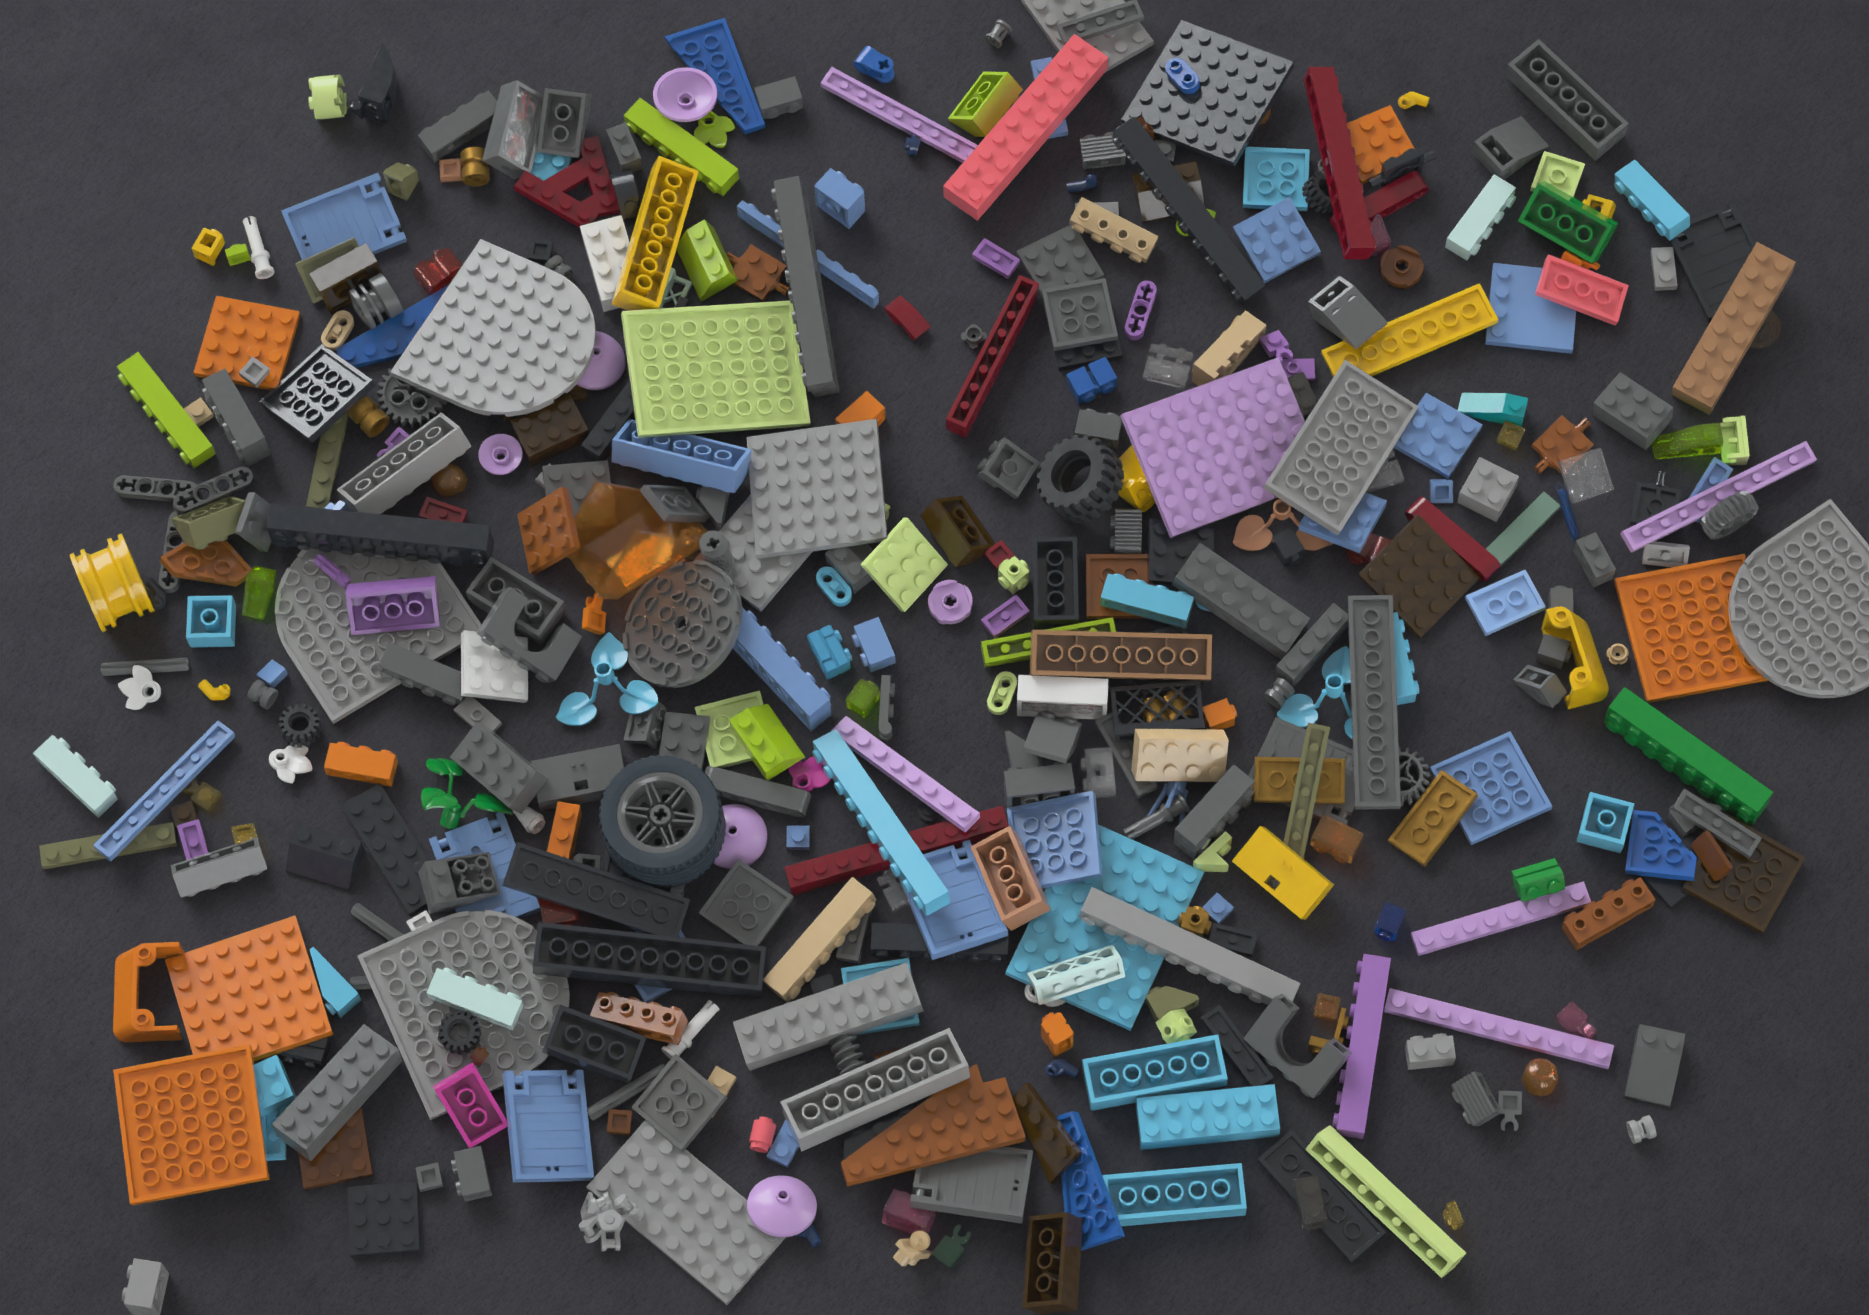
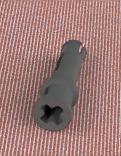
M1181 794L1177 795L1178 798L1171 802L1169 808H1166V804L1163 803L1156 812L1124 828L1123 831L1127 838L1133 840L1165 821H1174V818L1183 812H1190Z

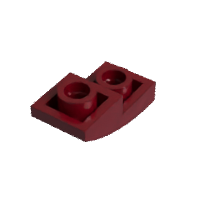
M902 296L897 297L883 308L896 326L898 324L901 325L912 341L931 327L923 316Z

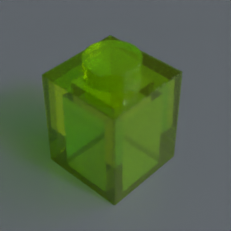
M860 679L846 698L847 708L866 718L880 699L878 686L872 681L868 680L866 682Z

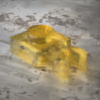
M194 778L190 782L192 786L184 788L182 792L186 795H192L190 800L210 813L221 799L222 793L204 781L199 786Z

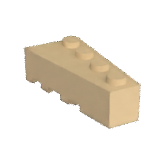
M1247 311L1241 316H1236L1231 326L1193 364L1192 382L1197 386H1201L1231 375L1259 343L1260 337L1266 334V324Z

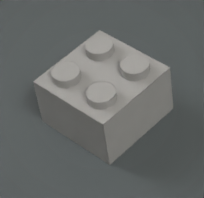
M1479 457L1459 493L1457 503L1497 522L1517 487L1519 476Z
M134 1258L133 1264L129 1265L127 1270L129 1282L127 1288L123 1289L122 1301L132 1315H160L169 1277L168 1271L161 1262Z

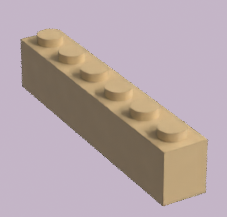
M852 877L763 979L767 987L787 1003L791 999L796 998L804 983L809 982L814 977L817 968L829 960L830 953L836 947L843 944L845 936L850 930H854L859 925L863 915L869 913L874 908L876 898L873 893Z

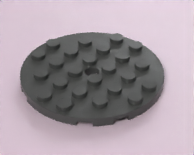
M701 560L676 562L668 565L667 569L657 575L655 573L634 596L625 616L627 623L625 633H622L623 647L628 652L629 664L642 678L654 685L665 688H678L694 684L717 669L732 650L742 622L741 597L731 577L719 567ZM685 619L686 627L679 628V623Z

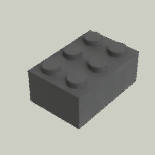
M1620 372L1594 401L1593 416L1644 450H1647L1671 422L1673 407Z
M1055 762L1049 766L1035 764L1030 768L1012 767L1008 771H1004V790L1007 808L1075 794L1071 763Z

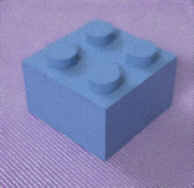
M830 168L814 186L816 206L848 229L865 212L864 190L857 183L852 184L848 181L842 172H836Z

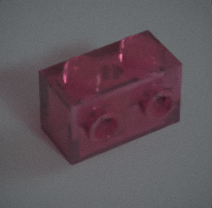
M894 1189L883 1209L882 1223L909 1234H913L916 1231H924L928 1234L936 1219V1211L910 1208L911 1195L905 1191L901 1192Z

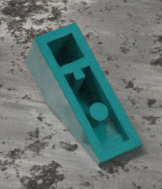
M1462 393L1458 411L1468 417L1521 428L1528 398L1508 393Z

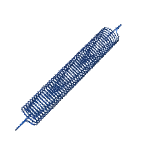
M1559 489L1574 538H1576L1563 493ZM1574 519L1573 525L1576 531L1577 525Z

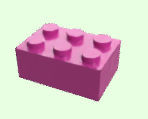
M473 1062L433 1086L469 1148L474 1147L508 1126L507 1119Z

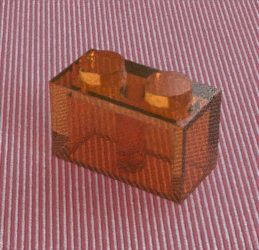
M1323 814L1311 837L1310 845L1320 853L1327 852L1333 855L1334 859L1339 862L1351 864L1363 841L1364 833Z

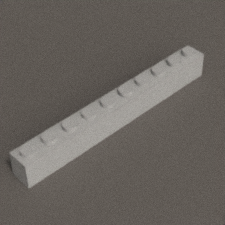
M1094 887L1091 888L1078 916L1087 925H1096L1103 928V931L1109 935L1114 936L1116 934L1124 938L1123 940L1128 944H1137L1144 947L1146 952L1153 955L1159 954L1165 957V960L1171 964L1185 966L1193 974L1200 973L1206 976L1212 983L1224 984L1228 986L1230 991L1238 994L1241 992L1249 996V999L1256 1003L1262 1002L1269 1005L1273 998L1280 994H1284L1293 1002L1300 985L1295 980Z

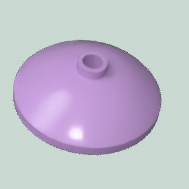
M677 68L665 73L656 82L653 90V99L657 110L663 116L678 122H690L704 117L713 109L717 100V89L712 78L705 72L695 68Z
M596 331L597 337L594 351L599 354L593 355L588 369L576 384L590 390L606 389L617 383L622 377L626 365L625 354L620 344L611 336Z
M741 804L723 805L726 835L724 837V844H722V850L719 851V856L715 858L714 864L722 868L731 869L739 859L749 866L765 850L767 844L766 825L762 817L750 807ZM736 829L737 832L735 834H730L729 830Z
M772 1176L760 1181L753 1187L747 1200V1212L752 1223L762 1232L776 1237H790L803 1232L812 1224L817 1211V1202L813 1191L801 1180L790 1176Z

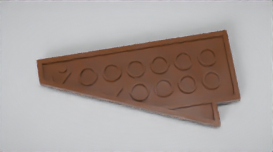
M977 1064L970 1067V1078L936 1092L841 1162V1169L847 1187L1024 1142L1026 1137L1006 1078L983 1083Z

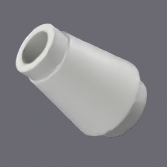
M527 806L522 814L513 810V813L527 832L537 834L545 826L546 822L543 819V815Z

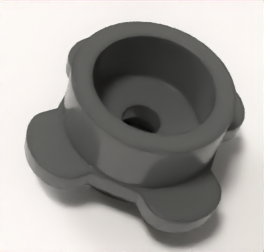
M973 324L961 334V339L966 341L970 348L976 349L981 341L987 339V334L982 332L980 327Z

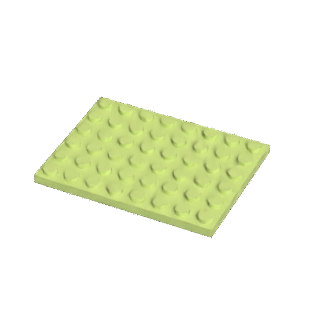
M790 301L622 311L621 318L638 438L809 426L811 422L806 388L802 379L803 368L798 355L800 347L795 337L797 327L792 318V311H794L793 303L791 304Z

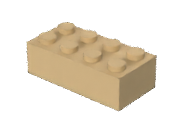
M1135 729L1131 771L1136 781L1218 782L1226 773L1229 740L1224 730Z

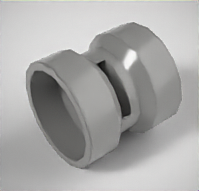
M1650 1115L1642 1117L1639 1121L1631 1120L1626 1122L1627 1131L1633 1144L1641 1142L1644 1138L1652 1139L1657 1136L1655 1125Z

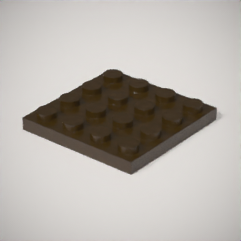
M1419 514L1357 575L1375 595H1393V613H1398L1399 619H1403L1404 624L1418 639L1480 578Z
M1725 813V815L1762 839L1751 857L1747 858L1714 837L1733 866L1729 875L1714 881L1701 860L1698 859L1694 881H1686L1681 890L1762 935L1805 857Z

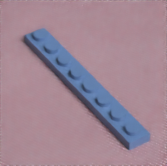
M742 200L737 205L738 217L784 248L778 234V229H781L780 225L771 216H765L759 212L753 204H747ZM816 250L821 274L874 309L879 303V293L874 286L865 284L856 274L847 272L840 263L831 261L821 250Z
M217 721L93 845L95 850L109 861H112L236 737L234 732L220 721Z

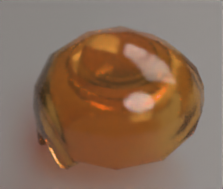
M448 464L446 468L439 470L432 477L434 490L440 495L454 497L458 492L464 491L468 481L466 473L454 464Z
M1533 1059L1524 1070L1522 1083L1531 1094L1545 1096L1554 1090L1558 1082L1559 1073L1556 1066L1549 1060Z

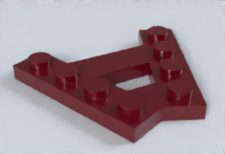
M598 136L584 138L580 152L581 159L543 181L525 170L514 185L516 192L578 228L595 222L598 217L619 214L620 210ZM588 181L592 196L579 202L566 193L583 182Z

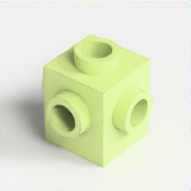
M1015 556L1010 560L1006 559L999 565L998 581L1003 588L1008 589L1014 594L1029 583L1030 568L1025 561H1019Z
M1185 1009L1169 1011L1155 1022L1162 1034V1038L1167 1044L1191 1040L1190 1037L1197 1033Z

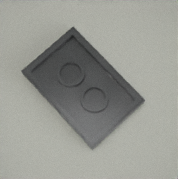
M643 485L639 490L663 521L706 522L709 518L708 514L685 486Z

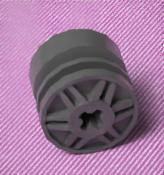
M382 273L368 279L371 288L369 291L362 284L358 285L361 293L360 296L354 288L348 291L356 313L371 330L376 328L373 320L374 317L379 324L384 323L381 313L385 312L392 319L403 312L396 294Z

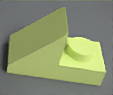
M1225 831L1193 861V867L1204 872H1228L1229 865L1220 855L1223 857L1230 851L1232 837Z

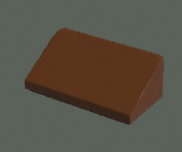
M1706 830L1692 842L1691 847L1712 879L1718 881L1729 875L1733 866L1710 831Z

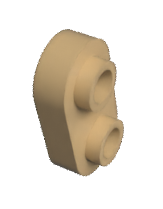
M344 310L336 312L322 333V344L331 351H337L336 349L344 344L352 331L354 319L351 313ZM342 322H347L345 326L340 325ZM333 339L337 340L333 344L329 343Z

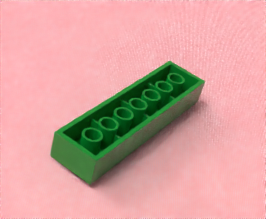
M1624 687L1608 707L1604 723L1610 731L1618 732L1627 743L1642 749L1648 758L1659 761L1665 770L1673 771L1680 776L1679 778L1682 782L1697 788L1703 797L1711 798L1717 805H1720L1723 811H1729L1735 815L1737 820L1752 827L1767 807L1773 791Z

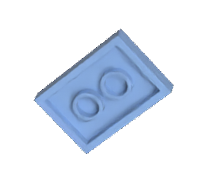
M1526 570L1468 594L1465 597L1485 636L1544 611L1546 608Z

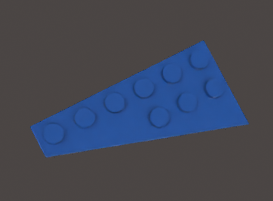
M725 18L665 36V41L688 68L701 70L712 78L717 89L716 101L744 134L765 128L764 120Z
M1071 1111L1057 1116L1058 1121L1082 1151L1061 1176L1065 1212L1083 1219L1081 1251L1125 1237L1079 1113Z

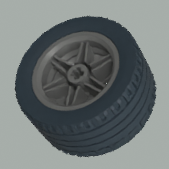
M657 755L641 758L622 768L621 772L611 779L610 784L606 787V791L603 792V799H601V806L599 807L601 833L613 862L616 863L617 867L624 874H627L628 878H633L636 882L647 884L651 887H676L687 882L690 883L691 880L703 875L704 871L711 868L710 866L714 864L715 858H718L726 835L724 811L712 780L697 765H692L690 761L676 758V756ZM663 797H669L664 803L662 802ZM647 804L649 805V808H643L641 806ZM682 809H687L688 814L681 813L680 811ZM661 815H665L661 821L658 820L661 818ZM638 826H644L640 832L637 831ZM679 831H683L684 835L682 837H676ZM655 840L663 841L661 845L654 844Z

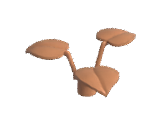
M1278 498L1273 504V514H1271L1266 524L1257 515H1248L1238 523L1233 544L1246 551H1258L1267 547L1272 541L1273 535L1268 527L1275 518L1285 520L1290 517L1298 527L1300 522L1296 519L1294 513L1291 512V506ZM1299 529L1296 532V536L1305 550L1316 551L1333 544L1302 532Z

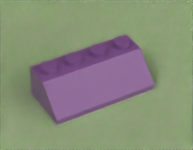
M436 576L347 584L346 600L351 635L440 627Z

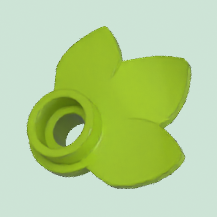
M710 111L707 115L698 119L699 126L694 131V137L703 144L709 142L716 148H724L727 143L726 132L735 129V126L728 117L717 116V114ZM706 121H712L711 124H705Z

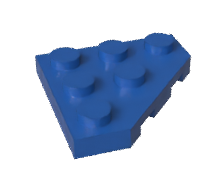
M1634 810L1625 874L1694 881L1697 857L1693 852L1684 846L1682 840L1671 828L1669 829L1657 812Z

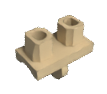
M916 1231L910 1238L899 1239L895 1244L899 1250L893 1258L901 1266H906L907 1264L913 1266L916 1265L919 1259H928L932 1254L929 1250H926L930 1245L929 1235L924 1231Z

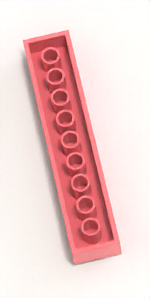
M1074 34L944 184V198L978 221L1108 69V56Z

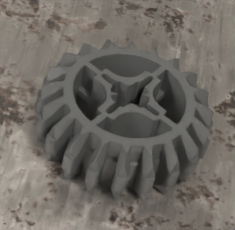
M1748 491L1736 492L1734 495L1723 499L1702 517L1700 524L1703 531L1711 540L1724 538L1737 531L1756 515L1759 508L1756 500Z
M1399 747V762L1403 763L1399 765V771L1401 775L1404 772V777H1400V788L1407 789L1400 791L1401 807L1404 801L1411 805L1413 802L1412 798L1416 801L1419 800L1420 795L1425 792V788L1429 787L1430 782L1428 779L1431 776L1429 772H1426L1429 766L1428 764H1423L1424 758L1420 757L1417 759V751L1413 752L1412 755L1409 754L1408 747L1405 749V752H1401ZM1410 767L1415 770L1418 782L1413 780V777L1409 774Z

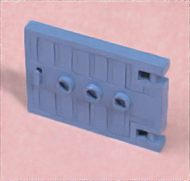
M379 173L281 210L301 260L353 237L356 239L358 246L367 243L373 255L407 242L404 232L400 233L398 229L401 228V225L385 187L381 188L379 185L382 183ZM371 187L373 191L367 193L366 189ZM391 232L392 236L386 238L385 234Z
M496 813L497 819L488 821L486 817L445 833L446 838L437 840L436 836L429 839L436 860L485 852L490 853L500 895L456 908V913L490 910L521 919L541 911L536 897L502 886L516 846L504 813ZM501 828L502 831L493 834V829ZM450 846L451 850L442 853V848Z
M970 840L962 842V848L955 849L954 845L923 854L949 891L950 904L926 916L922 909L918 910L915 906L913 895L906 893L904 890L932 960L1008 936L1007 927L999 916L971 850L972 844ZM964 856H966V858H967V859H964V860H960V859H959V858L964 857Z
M567 1070L522 1071L519 1076H514V1071H505L503 1083L513 1182L591 1181L594 1178L583 1070H575L572 1075H567ZM568 1084H573L574 1089H569ZM515 1085H520L521 1090H515Z

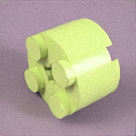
M340 74L309 78V88L312 91V97H309V107L311 110L314 109L315 119L345 117L344 114L347 113L346 93H343L342 86H345Z

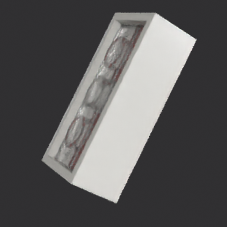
M1018 675L1017 716L1036 717L1038 712H1043L1044 710L1051 711L1060 718L1068 716L1077 719H1100L1107 715L1108 679Z

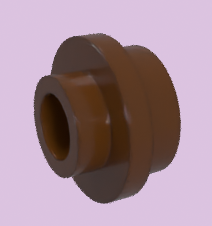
M485 1046L481 1049L476 1047L469 1058L472 1059L471 1063L473 1062L479 1068L490 1053L486 1050Z

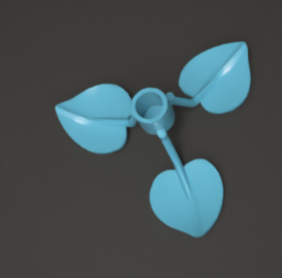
M608 632L599 641L592 653L591 663L597 678L594 679L591 699L589 700V697L581 692L568 695L561 703L556 718L561 723L569 726H582L591 722L597 714V709L592 703L595 701L599 683L609 685L614 682L620 691L624 693L620 697L622 709L633 715L642 714L656 707L658 697L654 689L644 681H631L627 686V690L619 683L613 670H618L626 664L628 652L624 650L623 644Z
M1344 646L1334 652L1323 664L1322 676L1325 680V689L1322 690L1317 702L1313 705V700L1309 696L1295 694L1288 698L1283 707L1277 712V716L1280 719L1301 728H1306L1308 722L1315 723L1318 720V713L1315 709L1319 707L1325 695L1331 698L1341 697L1347 714L1350 717L1344 725L1345 733L1352 739V714L1345 697V692H1343V684H1350V657L1348 647Z

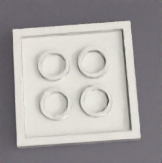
M464 630L461 633V696L526 703L528 700V671L517 665L518 662L513 658H507L500 654V649L494 645L489 646L481 640L482 637L476 634L477 632ZM515 636L518 643L528 650V638Z

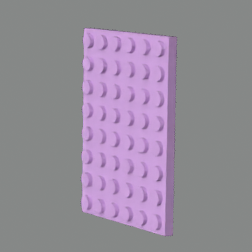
M1279 357L1126 412L1120 416L1170 538L1277 499L1278 497L1263 487L1305 423Z

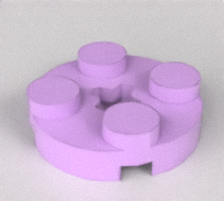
M955 580L941 581L933 587L929 594V611L940 624L959 623L971 613L972 594L968 587L957 583ZM951 597L952 600L957 602L954 603V606L945 605L947 598Z

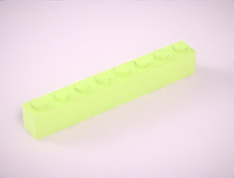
M1331 1125L1319 1132L1305 1149L1441 1278L1453 1270L1466 1254L1462 1248Z

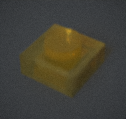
M1505 421L1496 442L1517 450L1525 433V428Z
M254 823L231 827L234 844L257 837Z
M1455 1200L1446 1203L1445 1211L1443 1212L1446 1224H1451L1453 1230L1462 1228L1464 1221Z

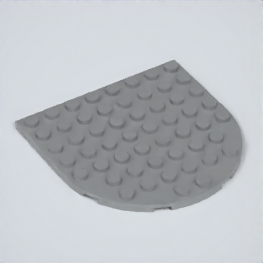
M480 239L391 370V375L474 413L487 416L491 414H505L506 417L531 413L554 403L553 400L564 392L568 393L585 374L594 355L595 339L597 337L593 312L580 289L563 275Z
M1829 499L1763 543L1747 557L1734 578L1728 604L1729 622L1734 639L1740 651L1753 668L1764 678L1787 691L1814 698L1843 697L1869 687V545L1834 502Z
M311 548L309 550H302L292 565L286 569L280 581L275 600L276 625L282 645L333 724L401 684L400 680L395 678L387 679L381 676L379 671H376L388 642L437 662L461 648V633L464 630L478 632L481 627V623L441 563L434 564L427 560L409 561L406 558L399 557L388 559L380 555L367 557L360 553L346 555L340 551L326 553ZM320 553L325 555L328 560H331L343 573H346L351 578L350 584L436 576L440 627L351 635L346 600L347 587H341L337 581L328 576L322 568H319L314 563V558Z
M490 910L454 913L357 955L430 1120L448 1113L433 1086L469 1065L472 1061L469 1057L474 1051L470 1049V1053L467 1054L466 1052H463L462 1055H458L456 1052L452 1054L444 1048L440 1041L438 1027L441 1025V1020L445 1019L448 1013L451 1015L454 1014L453 1011L461 1013V1011L428 998L427 990L437 968L441 970L449 968L455 971L457 976L465 978V976L472 977L478 981L477 984L486 986V984L493 985L499 989L498 992L506 995L508 992L516 994L523 1002V1009L513 1031L473 1016L476 1018L481 1031L480 1042L476 1044V1047L481 1049L485 1046L486 1050L490 1053L479 1068L476 1065L475 1067L491 1093L504 1087L503 1074L505 1071H514V1076H519L522 1071H534L548 1058L549 1055L542 1053L559 1006L563 1005L569 1008L570 994L567 978L533 974L537 930L530 924L512 915ZM461 1024L454 1026L451 1030V1037L457 1041L464 1040L468 1036V1028Z

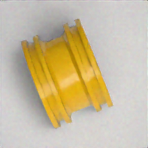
M122 533L118 534L119 539L113 541L112 538L107 539V548L93 554L86 553L85 549L80 550L81 555L75 556L74 553L70 554L81 586L102 632L107 631L105 626L110 624L113 628L117 627L116 620L118 617L133 611L137 612L141 617L144 616V610L149 609L150 613L154 611Z

